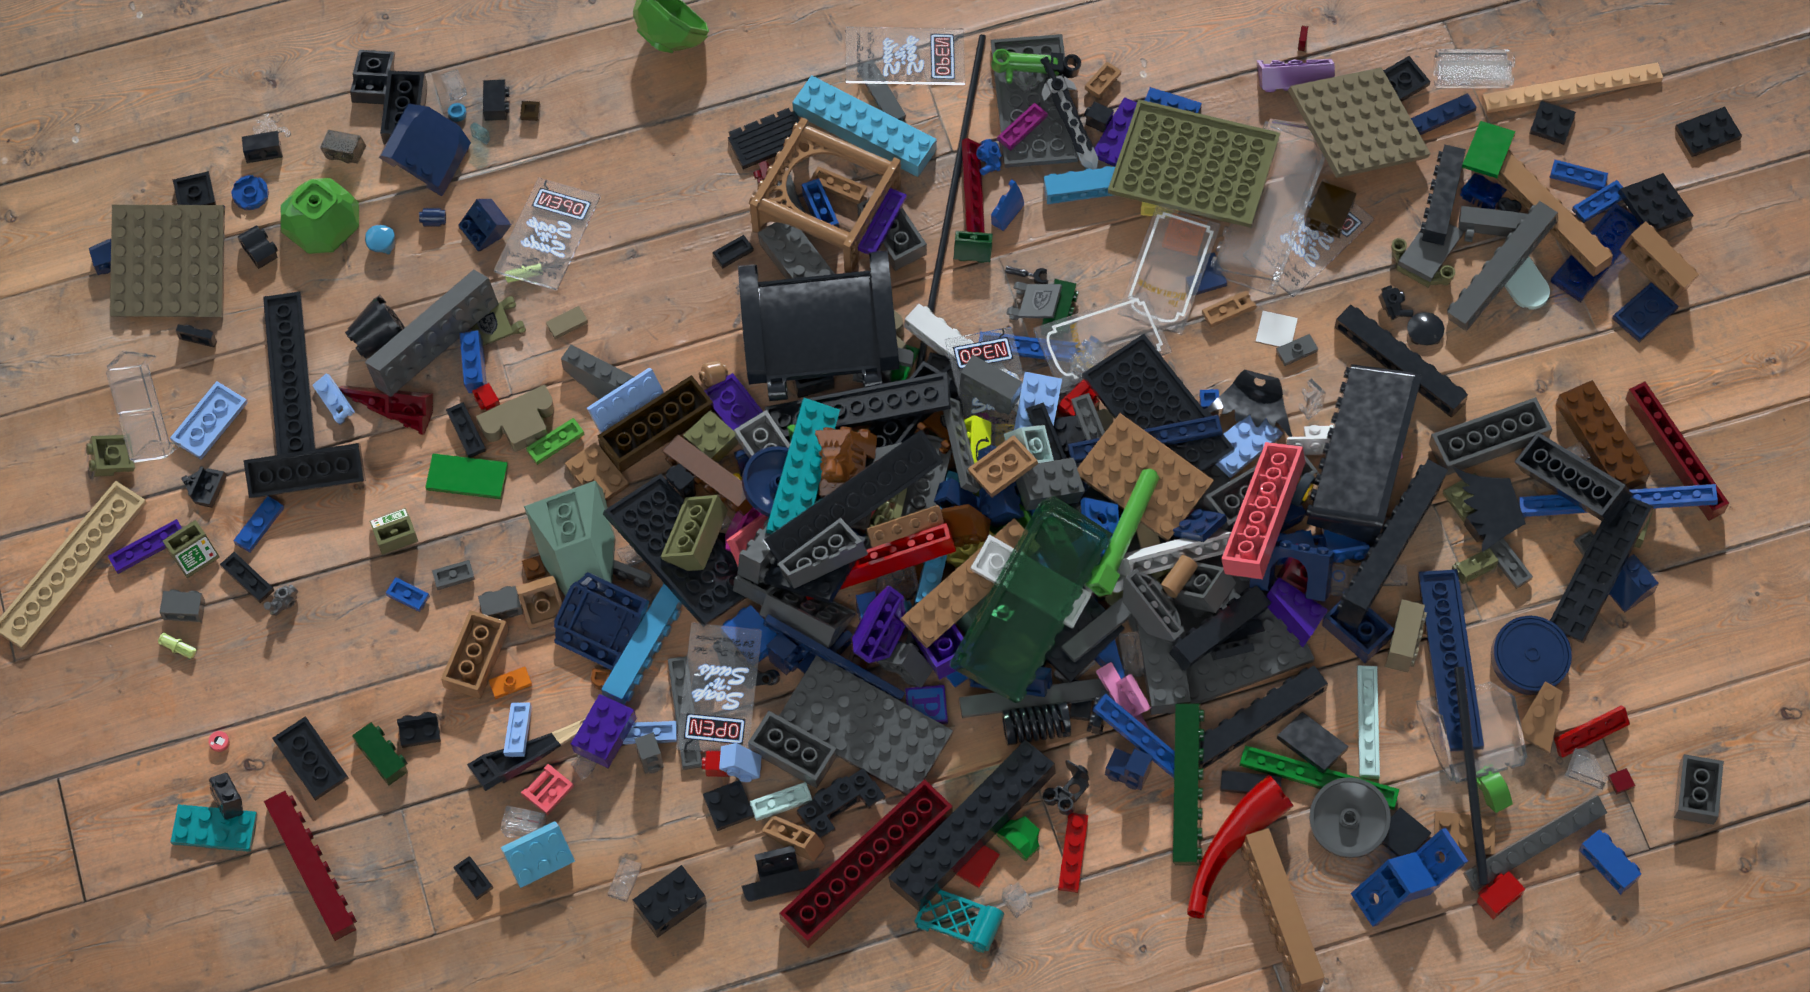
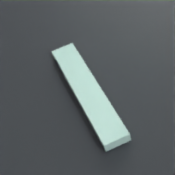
M1358 665L1359 778L1379 779L1377 666Z

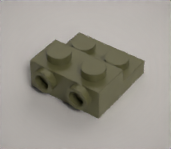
M130 435L91 436L89 443L86 444V453L91 455L89 470L94 472V477L114 476L115 472L134 471L135 464Z

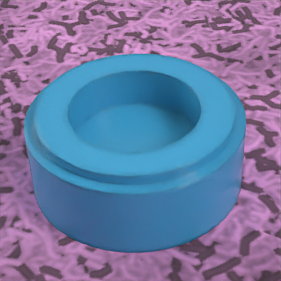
M461 103L450 105L448 108L449 118L455 122L464 120L467 115L465 106Z

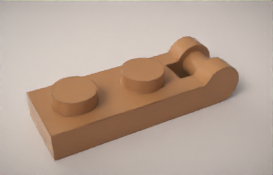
M1243 291L1202 309V314L1211 328L1245 312H1251L1257 306L1254 301H1251L1249 292Z

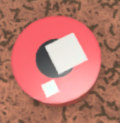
M216 731L210 735L209 745L212 750L222 752L228 748L230 741L226 733Z

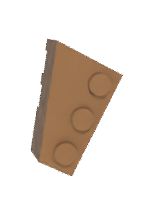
M1545 681L1517 728L1515 735L1551 754L1563 691Z

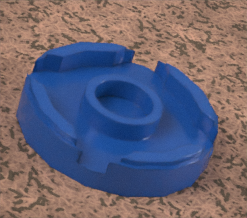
M248 175L241 177L234 183L231 194L234 203L244 210H253L265 204L269 191L266 182L262 178Z

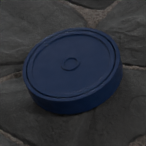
M1520 616L1509 621L1498 632L1491 646V663L1497 677L1508 688L1521 694L1537 695L1545 681L1556 687L1570 669L1572 652L1566 635L1556 624L1539 616Z

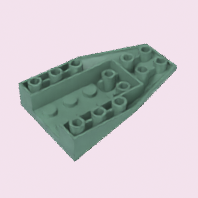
M596 481L524 506L542 563L550 575L554 576L556 584L565 597L570 586L585 576L584 574L587 572L612 583L616 539L612 524L603 515L604 510L607 509L603 489Z

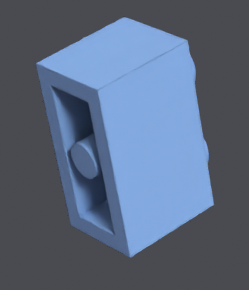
M737 743L721 746L719 769L726 772L729 776L739 778L741 782H751L753 779L760 778L762 756Z

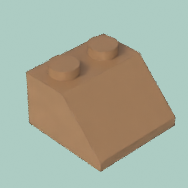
M553 575L516 586L529 629L554 622L562 601Z

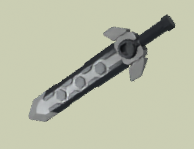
M1047 56L1043 57L1040 61L1049 79L1043 86L1042 98L1045 101L1051 95L1081 164L1087 169H1097V154L1090 138L1087 136L1068 91L1076 90L1077 88L1074 82L1068 78L1056 76Z

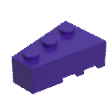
M1280 577L1266 595L1272 602L1268 607L1278 620L1281 619L1288 627V632L1290 634L1293 633L1300 641L1299 644L1303 648L1328 610L1314 600L1306 598L1304 593Z

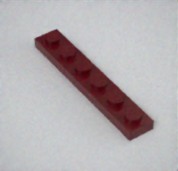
M965 138L962 140L966 231L985 233L982 175L980 173L981 159H978L976 156V151L980 144Z

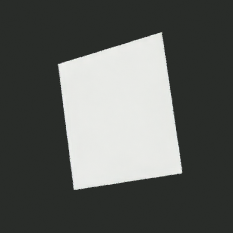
M1263 311L1256 341L1279 347L1292 342L1298 318Z

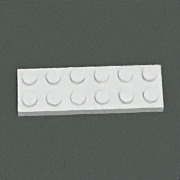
M991 535L986 539L970 568L973 572L1070 628L1074 627L1092 594Z

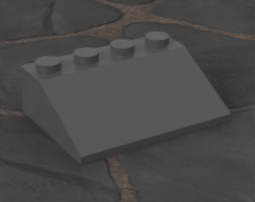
M776 587L766 595L759 615L766 619L769 614L829 648L837 641L854 618L856 612L834 600L831 604L817 599L808 600L804 595Z

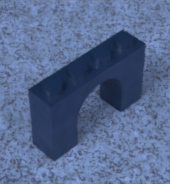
M1288 540L1276 541L1263 579L1250 578L1249 588L1257 585L1260 590L1268 591L1274 583L1277 560L1283 557H1291L1299 560L1307 570L1306 598L1325 602L1330 596L1335 552L1329 551L1326 547L1312 548L1304 543L1296 545L1291 544Z

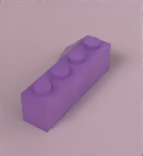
M1332 59L1306 60V63L1300 60H1291L1288 64L1280 62V60H1272L1270 64H1263V60H1257L1259 83L1265 92H1274L1276 89L1288 91L1289 87L1293 85L1335 77V65Z

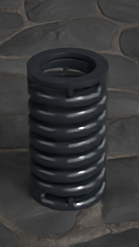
M1066 701L1057 702L1055 705L1050 703L1048 706L1045 704L1040 707L1034 706L1033 709L1031 707H1026V709L1019 708L1018 712L1016 709L1002 711V722L1007 746L1016 745L1018 738L1019 743H1022L1025 740L1024 730L1026 740L1032 742L1031 727L1035 741L1040 740L1039 728L1042 740L1047 739L1046 725L1049 738L1054 739L1053 722L1058 738L1071 736L1070 716ZM1061 722H1063L1065 732H1062Z

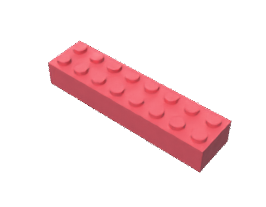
M1265 442L1222 556L1225 574L1263 579L1305 465L1303 447Z

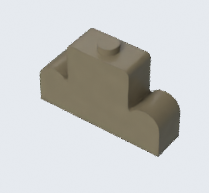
M544 384L477 415L476 418L482 433L488 441H498L505 434L513 451L517 452L548 434L542 418L550 417L554 413V404Z

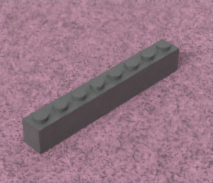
M1541 201L1536 206L1533 205L1527 217L1519 221L1517 229L1506 237L1503 246H1499L1495 250L1493 258L1490 261H1486L1482 271L1472 278L1468 288H1464L1461 291L1458 300L1450 304L1447 309L1448 319L1467 332L1559 221L1558 212Z

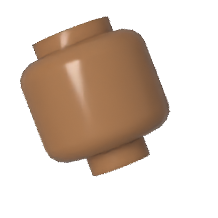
M720 361L703 364L701 372H699L700 381L705 383L707 387L724 381L728 376L726 365Z

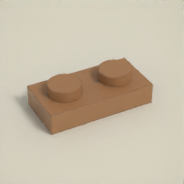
M1106 62L1085 84V90L1099 99L1121 75V70Z

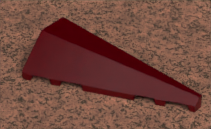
M338 387L342 394L352 398V401L360 402L366 405L368 409L390 420H396L402 423L404 427H410L421 435L425 434L433 413V393L398 390L390 397L376 388Z

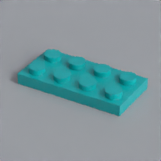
M178 804L170 842L173 845L251 852L258 814L255 811L243 810L242 815L224 820L219 808Z

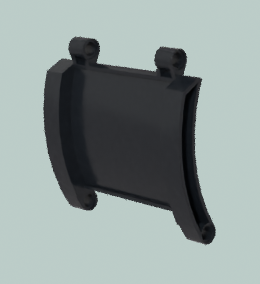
M888 250L869 253L870 271L759 282L757 265L738 266L748 384L767 383L769 401L788 400L787 381L862 373L863 387L865 388L882 384L881 371L900 369Z

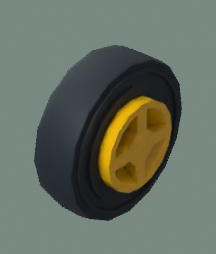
M1305 473L1299 479L1291 503L1295 506H1301L1310 496L1314 488L1315 477L1313 475Z

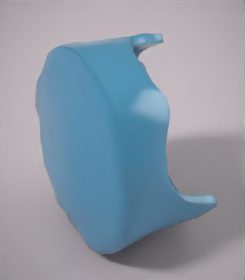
M386 225L372 226L365 234L366 245L371 251L389 255L395 247V234Z

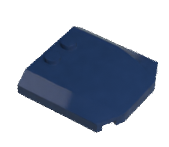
M408 104L378 158L393 167L399 166L426 183L428 189L442 196L471 142L459 125L429 106Z
M587 572L584 574L585 576L570 586L554 620V643L613 670L645 616L649 600Z

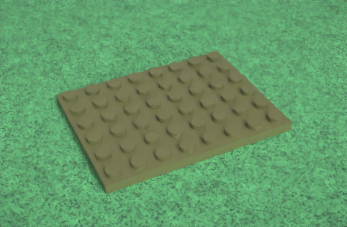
M1138 99L1108 187V194L1252 228L1281 133Z

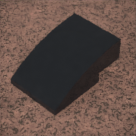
M358 51L350 90L352 103L384 104L388 70L393 71L395 52Z

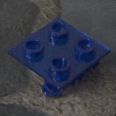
M1474 173L1461 189L1460 196H1462L1463 200L1472 202L1473 205L1478 199L1477 207L1482 203L1481 208L1495 210L1497 202L1507 189L1498 183L1486 179L1482 175Z

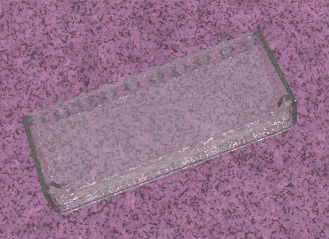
M1270 118L1269 122L1265 121L1263 129L1280 132L1281 134L1252 228L1230 223L1229 227L1225 226L1222 233L1224 240L1223 242L1219 241L1216 252H1219L1218 256H1213L1210 267L1213 268V274L1225 277L1228 281L1275 296L1326 158L1307 124Z

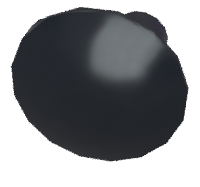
M1428 312L1417 313L1412 316L1407 326L1411 342L1416 345L1428 346L1440 343L1445 330L1441 319Z

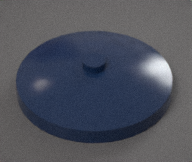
M773 446L758 451L748 460L743 470L742 488L746 499L753 508L767 517L770 516L789 449L787 447Z

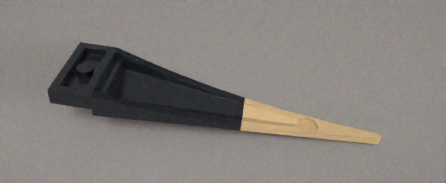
M585 719L527 741L525 756L505 757L504 749L483 754L468 763L467 766L482 788L487 791L500 782L506 783L574 738Z

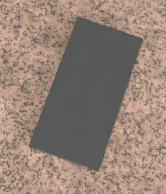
M1449 224L1444 246L1422 241L1423 233L1419 231L1397 265L1431 282L1463 236L1464 231Z

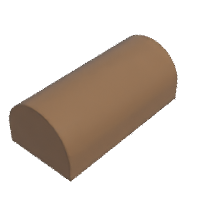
M1181 555L1161 583L1169 597L1176 598L1198 568L1197 563L1190 557Z

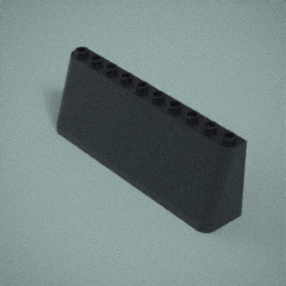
M1351 364L1350 368L1346 367L1343 375L1346 381L1341 384L1339 393H1342V396L1338 397L1335 408H1338V410L1333 413L1331 423L1334 425L1333 428H1329L1326 437L1329 438V443L1326 442L1322 453L1325 454V458H1321L1318 466L1321 472L1320 474L1317 473L1314 481L1317 487L1312 490L1310 495L1312 505H1308L1305 513L1308 516L1306 524L1374 545L1385 520L1422 375Z

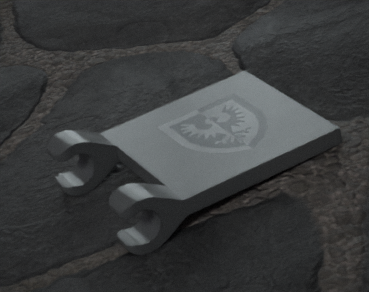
M1015 282L1013 288L1017 289V294L1025 295L1021 309L1013 307L1007 309L1006 314L1009 315L1011 320L1019 318H1054L1062 290L1061 284H1026Z

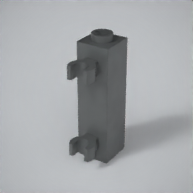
M1461 206L1458 228L1465 232V242H1472L1474 233L1507 237L1517 229L1519 221L1525 219L1528 214Z

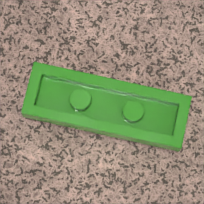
M572 418L528 446L526 451L538 465L585 434L576 420Z

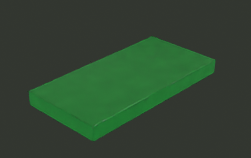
M433 453L425 488L428 491L501 499L508 463Z

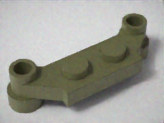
M1401 238L1394 239L1391 245L1392 256L1396 264H1398L1407 247L1406 241ZM1398 265L1396 269L1427 288L1430 285L1439 284L1447 286L1455 276V269L1450 265L1443 266L1431 282Z

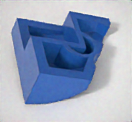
M1012 179L1009 182L1010 190L1006 195L1001 196L999 203L991 214V224L1002 231L1008 227L1024 206L1021 190Z

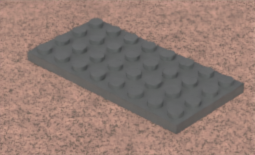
M1062 34L993 39L990 42L992 58L994 52L998 49H1006L1012 53L1050 55L1051 52L1064 53L1065 58ZM994 71L1001 133L1033 103H1036L1048 113V117L1011 151L1002 145L1004 167L1078 162L1073 142L1051 95L1045 101L1042 98V89L1049 79L1046 73L1013 71L1012 83L1008 84L1006 82V71L1003 73Z
M818 656L814 658L779 715L781 718L836 747L839 758L859 769L864 768L869 775L905 795H908L926 779L953 734V730Z

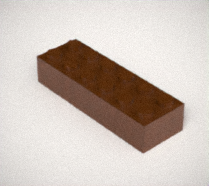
M1591 380L1559 394L1556 406L1593 466L1625 484L1629 490L1646 483L1650 471L1594 381Z

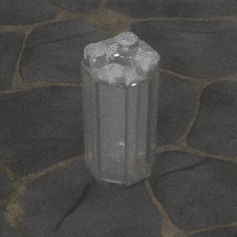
M1436 49L1433 76H1437V80H1434L1436 88H1509V85L1514 84V74H1511L1512 67H1515V56H1512V52L1509 49Z

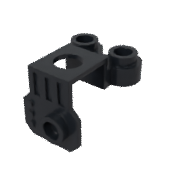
M1066 760V766L1071 771L1073 777L1063 788L1059 785L1056 788H1047L1044 790L1042 797L1047 805L1054 806L1058 803L1060 813L1070 815L1075 809L1074 803L1090 786L1088 783L1090 779L1085 767L1082 765L1077 766L1071 761ZM1071 785H1079L1080 790L1078 793L1072 794L1069 792Z

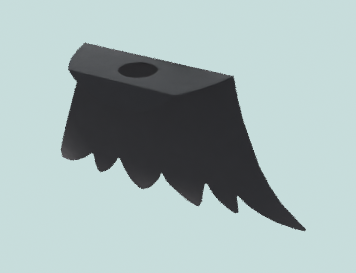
M1244 369L1236 377L1232 385L1206 408L1210 413L1224 408L1223 415L1235 410L1236 422L1242 421L1250 415L1256 427H1259L1264 419L1267 418L1273 428L1277 422L1285 433L1292 437L1279 378ZM1254 379L1265 380V384L1258 386L1255 384Z
M1453 467L1457 475L1470 485L1462 488L1474 495L1464 500L1468 506L1478 510L1472 515L1470 521L1484 524L1478 535L1487 534L1483 541L1482 552L1526 524L1510 478L1482 477Z

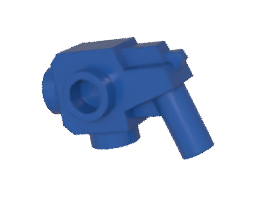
M991 139L983 140L981 146L976 151L977 158L981 159V162H986L987 165L980 169L981 175H986L995 170L1000 171V157L1002 155L998 143L992 142Z

